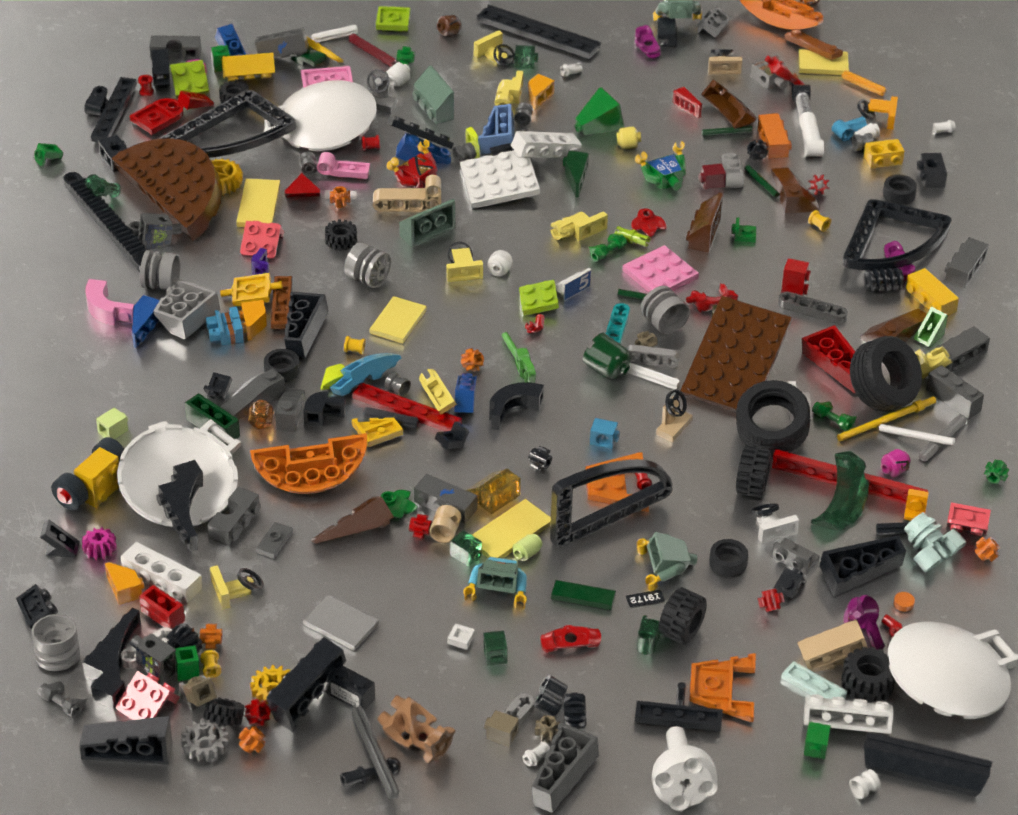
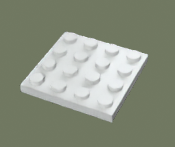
M515 150L501 152L496 156H483L460 162L472 209L540 194V188L530 157H520Z

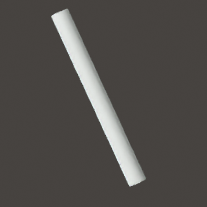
M880 424L879 426L880 432L951 446L955 443V438L885 424Z

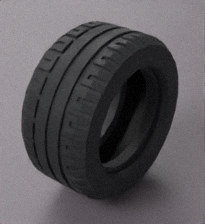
M768 380L754 384L742 394L737 403L736 425L739 437L745 445L769 449L771 456L774 455L776 449L788 453L793 452L804 443L809 433L810 405L807 398L802 394V391L787 382ZM778 405L788 409L792 413L794 420L783 430L766 431L758 427L752 418L762 407Z

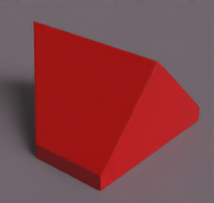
M303 173L285 190V197L320 196V189Z

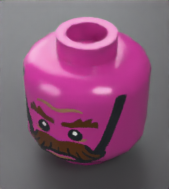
M895 449L883 455L881 469L885 474L895 478L909 470L910 457L905 451Z

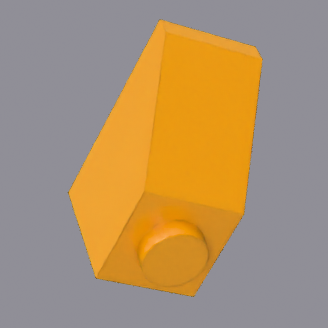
M540 74L529 80L528 95L534 110L554 95L555 80Z
M110 562L105 563L106 576L118 604L122 605L139 600L142 590L145 589L142 577L138 578L133 569Z

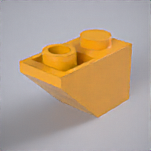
M263 300L241 303L242 310L238 311L240 321L242 322L243 334L246 333L248 341L252 340L267 326Z

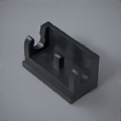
M668 17L658 18V39L668 40L666 43H661L662 47H677L676 19Z

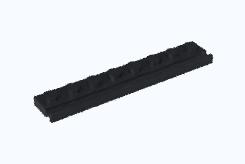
M489 4L487 8H484L477 15V21L486 25L494 26L590 59L597 52V49L601 48L600 41Z

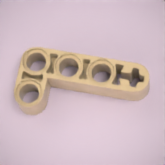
M429 175L425 181V188L376 189L373 193V208L380 212H423L440 205L441 178L437 175Z

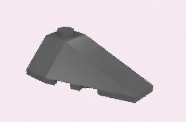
M273 368L247 380L220 407L237 419H241L281 398L285 391L284 377Z

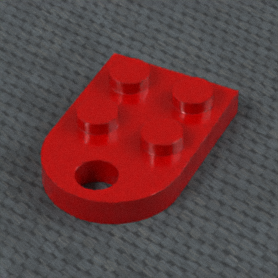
M159 99L131 114L130 121L153 135L180 120L184 115V108L176 99Z

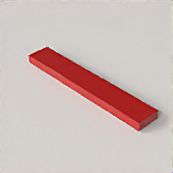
M365 383L359 384L352 393V398L389 412L419 418V423L441 431H451L454 422L462 424V418L446 412L441 415L435 408Z

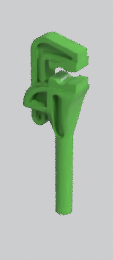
M504 332L502 338L515 359L519 376L524 379V382L535 383L536 371L531 362L528 349H517L510 335Z

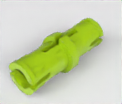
M621 226L616 228L617 230H615L614 234L623 235L628 243H636L644 247L649 246L646 242L650 243V236L642 235L636 230H628Z

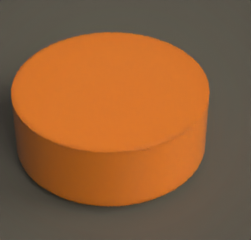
M899 592L894 597V607L902 612L911 611L914 608L915 598L908 592Z

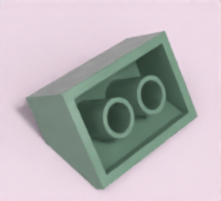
M432 65L428 66L414 83L413 99L419 103L421 109L428 114V117L435 124L453 120L454 91Z
M451 199L400 221V237L413 247L455 229L456 200Z

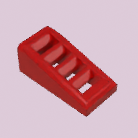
M685 87L675 89L673 91V104L691 115L701 118L702 103Z
M180 91L178 102L187 110L214 106V102L205 94L189 91Z

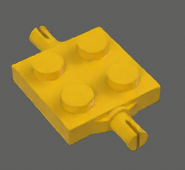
M270 273L234 278L231 289L220 290L221 297L232 296L233 307H239L244 302L259 300L267 303L270 302L271 291L283 289L282 281L271 283Z

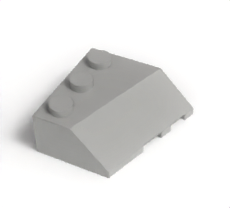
M174 277L173 285L168 287L166 296L161 298L153 312L172 335L186 339L206 322V317L214 316L215 310L220 311L219 299L216 291Z

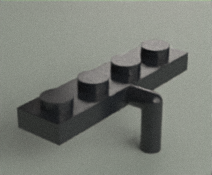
M397 116L395 118L389 117L387 120V124L406 131L411 135L427 139L449 149L453 148L454 143L446 135L440 134V136H437L435 131L425 128L424 131L419 129L420 125L410 122V125L404 123L405 119Z
M680 682L677 684L676 705L637 700L635 723L721 732L723 710L685 706L686 684Z

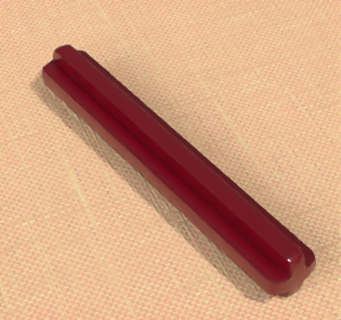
M354 33L349 35L350 43L389 67L397 63L395 58Z

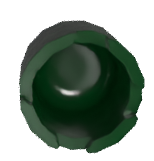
M604 332L598 334L592 340L595 342L590 349L586 348L582 361L588 367L608 379H616L622 374L625 375L630 368L629 351Z

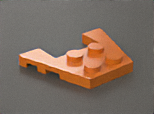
M638 452L616 459L585 466V470L588 468H592L598 465L629 459L643 460V453ZM625 474L606 477L586 484L588 500L613 504V502L632 495L627 494ZM649 506L641 511L649 512Z
M748 654V657L744 658L734 656L730 657V660L720 662L716 659L692 663L689 702L707 708L722 709L724 714L753 722L754 702L732 700L733 672L755 674L756 654Z

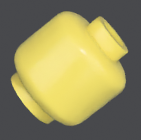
M635 127L620 128L619 132L616 133L617 144L623 150L635 149L638 147V142H641V132H637Z

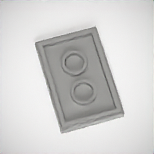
M327 595L303 620L305 626L353 651L379 626V620L330 595Z

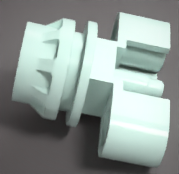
M923 512L912 519L906 525L904 531L908 534L909 542L911 544L915 543L914 549H922L913 559L927 573L957 553L967 542L955 528L943 535L940 532L942 525H936L937 521L934 518L928 517Z

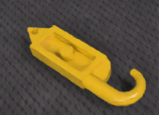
M307 37L308 49L312 47L313 50L324 53L334 61L344 62L342 58L331 52V50Z

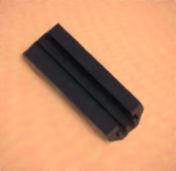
M867 732L864 744L865 766L867 770L870 769L878 774L977 797L990 777L993 763L985 758L875 732Z

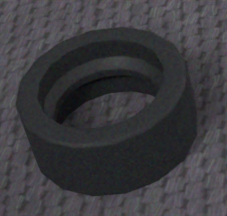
M896 174L889 176L884 182L883 196L890 203L899 205L909 204L916 197L917 183L906 175ZM892 188H903L907 191L901 192L896 191Z
M289 349L272 350L264 358V372L273 368L284 377L285 383L292 381L300 373L299 357ZM285 362L291 364L290 367L284 369L272 367L277 363Z
M722 539L712 545L709 565L715 573L725 577H734L746 570L748 549L744 544L733 539ZM730 553L739 557L740 560L725 562L717 556Z

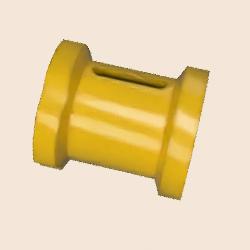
M818 210L812 212L808 218V223L819 227V230L822 232L827 231L832 222L829 217L822 216Z
M346 336L344 352L352 351L363 355L366 339L358 340Z
M207 650L200 655V661L204 666L203 675L206 678H216L222 673L221 666L218 664L219 654L215 650Z

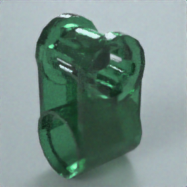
M643 615L637 637V651L639 653L649 655L655 651L658 640L662 636L659 633L658 620L650 619L647 615Z

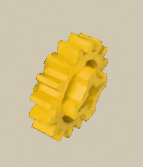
M271 665V669H267L264 666L262 672L257 670L256 676H252L250 682L252 697L259 699V702L266 700L268 705L266 697L269 692L277 687L283 680V677L290 672V669L284 671L283 666L276 669L274 665Z

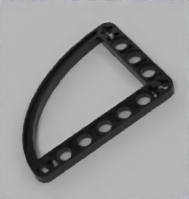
M246 90L163 135L159 139L171 138L188 141L246 108H250L276 126L263 133L236 142L199 147L209 158L243 152L269 143L295 130L296 123L294 117L257 92Z
M871 199L867 202L844 253L843 266L855 270L865 271L869 269L872 271L877 269L879 271L881 268L886 270L887 268L893 269L912 264L930 254L941 244L950 230L952 218L940 213ZM880 216L938 229L924 244L907 253L882 259L862 258Z
M629 459L588 468L557 481L552 487L551 542L556 548H562L667 498L673 490L670 476L655 462ZM626 473H647L658 477L660 480L647 488L572 522L573 489L606 477Z

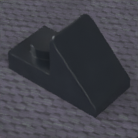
M51 520L44 522L40 538L48 543L46 556L74 558L77 555L80 541Z

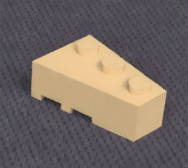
M857 620L846 622L843 625L825 630L822 633L797 642L806 667L812 672L835 669V665L844 664L845 658L854 649L858 648L861 650L862 647H867Z

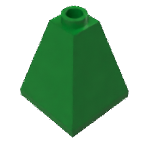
M602 87L598 88L575 118L576 124H574L576 131L583 135L605 133L624 128L620 104Z

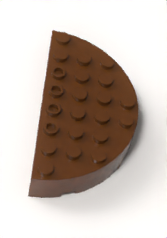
M154 139L133 145L111 158L118 171L160 211L168 215L174 224L179 223L181 230L192 241L201 236L209 227L208 223L212 217L216 216L222 199V185L212 161L198 146L179 139Z

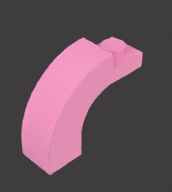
M88 280L85 289L87 307L95 319L109 325H114L116 321L133 323L134 304L114 302L107 299V281Z

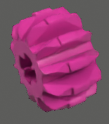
M103 527L100 529L93 528V531H86V535L82 536V549L89 559L94 557L96 561L99 558L105 560L106 556L112 557V553L116 551V536L110 529L104 530Z

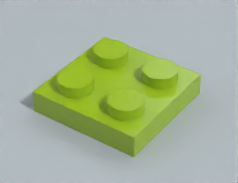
M378 6L376 30L408 31L410 7Z
M203 60L170 65L176 98L179 97L180 91L201 94L209 93Z
M554 279L519 287L523 316L559 309Z

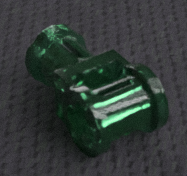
M96 174L88 176L85 180L86 187L91 189L96 197H107L109 195L115 198L120 195L121 186L119 183H109Z

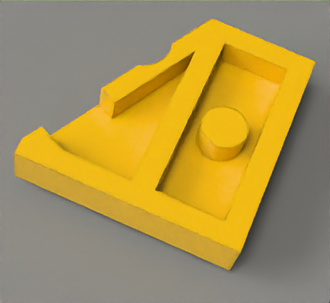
M358 418L352 419V426L358 434L367 433L368 448L403 435V429L395 418H370V422H358Z

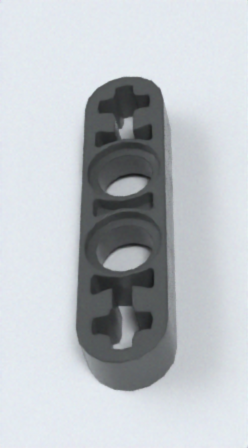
M782 292L779 295L778 304L783 309L836 324L845 323L847 320L848 311L842 306L791 292Z

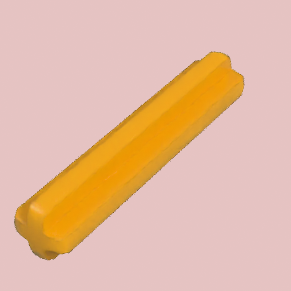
M845 70L842 74L843 80L880 96H884L887 91L884 86Z

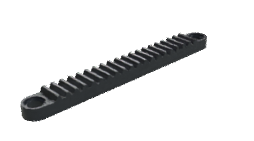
M77 172L66 173L63 177L64 186L140 272L142 258L148 248H145L144 244L142 245V242L139 241L138 237H135V234L132 233L127 225L125 226V222H122L114 210L112 211V208L102 199V196H99V193L86 181L85 177L83 178Z

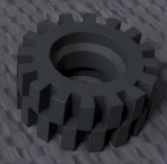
M230 80L228 83L224 82V85L221 84L219 88L220 102L222 104L238 94L249 90V86L245 82H237V80H234V82Z
M341 219L338 222L332 221V224L328 223V226L325 227L326 245L328 244V247H332L334 250L338 248V251H341V248L347 250V247L351 249L357 242L356 225L352 224L351 221L347 223V220L341 222Z
M218 697L205 704L203 718L209 720V722H216V724H223L224 726H239L242 723L245 707L235 700Z

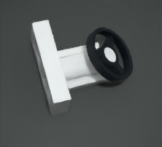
M777 503L764 504L752 508V514L759 515L757 521L760 524L758 534L760 543L764 544L798 534L799 518L797 515L779 519L775 511L780 509Z

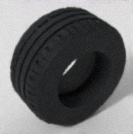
M883 336L860 345L856 349L850 364V378L855 393L864 404L874 410L884 412L910 404L920 390L922 371L917 355L906 342L897 337ZM882 363L889 372L890 385L883 376Z

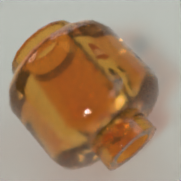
M257 400L252 403L248 411L249 424L256 429L269 427L273 422L274 409L272 405L265 400Z

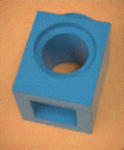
M595 418L590 430V445L612 449L614 443L618 442L620 437V431L617 430L618 422Z

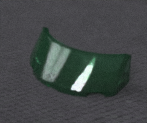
M852 451L835 453L837 484L834 496L827 509L817 518L812 519L811 524L838 531L845 529L849 524H853L862 514L868 498L869 480L865 479V461Z

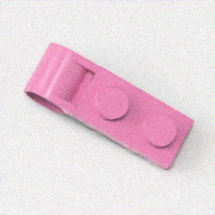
M324 152L320 155L317 170L323 175L368 179L370 163L335 160L332 153Z

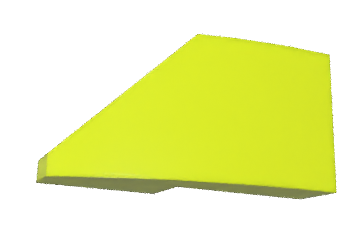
M472 127L466 128V143L471 142L476 152L474 159L480 158L478 135Z
M336 364L327 367L320 389H330L333 384L344 377L340 370L345 366L343 364Z

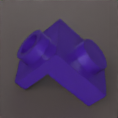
M260 248L252 256L251 266L253 275L270 273L267 249Z

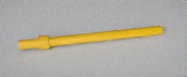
M932 396L925 400L919 399L910 406L837 435V439L841 442L876 428L880 424H886L913 412L923 411L925 407L935 404L936 398Z

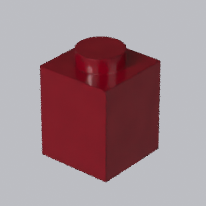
M722 163L702 165L701 173L698 176L699 182L703 184L704 189L724 188L726 172Z

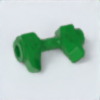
M610 234L607 239L608 243H610L609 245L600 244L588 247L591 258L595 262L601 261L612 250L625 247L627 245L626 238L623 235Z
M830 401L816 402L813 405L812 412L821 418L827 417L834 421L844 431L850 430L856 421L857 416L843 413L838 416L833 413V405Z

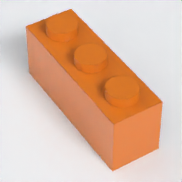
M779 113L759 115L757 129L761 140L766 142L765 145L768 146V159L788 157L789 150L792 149L791 140H788V132L784 129V121L780 119Z

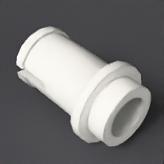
M581 63L563 64L560 67L561 75L568 77L571 74L582 73Z
M948 120V122L933 123L934 134L942 132L952 133V131H955V122Z
M542 742L534 749L526 750L523 755L525 764L536 766L538 761L543 759L547 751L550 750V746L546 742Z

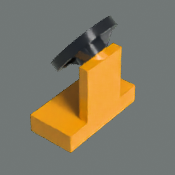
M891 96V101L870 99V102L861 99L857 103L859 112L868 120H874L877 117V112L889 113L887 129H894L898 97Z

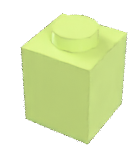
M112 408L96 418L98 433L104 438L116 439L128 431L127 416L116 408Z

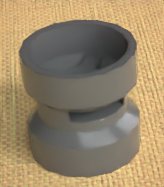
M526 102L518 104L514 116L517 124L525 126L530 123L533 113L531 104Z
M865 133L862 136L860 134L853 135L852 144L854 151H861L865 149L866 143L874 142L873 135L871 133Z
M471 142L453 148V156L457 163L476 157V152Z
M312 152L302 153L299 157L301 172L304 175L312 176L318 171L316 156Z
M391 372L385 380L384 387L403 397L408 393L411 381L404 377L401 378L396 372Z

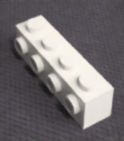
M813 694L811 697L806 696L804 725H808L810 721L831 725L830 728L891 734L893 707L883 701H877L875 704L867 703L863 699L847 701L842 697L828 699L821 695Z

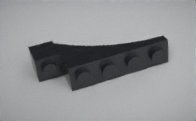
M196 460L173 466L172 482L158 485V494L156 495L159 506L164 508L166 518L172 521L174 531L180 534L182 544L186 545L190 552L198 550V535L192 525L190 508L196 492L200 487H203V471Z
M133 607L127 614L122 616L120 622L110 629L108 635L98 642L96 648L83 660L84 676L94 680L91 685L93 701L113 710L126 690L125 682L120 678L121 652L126 649L133 634L141 625L140 612Z

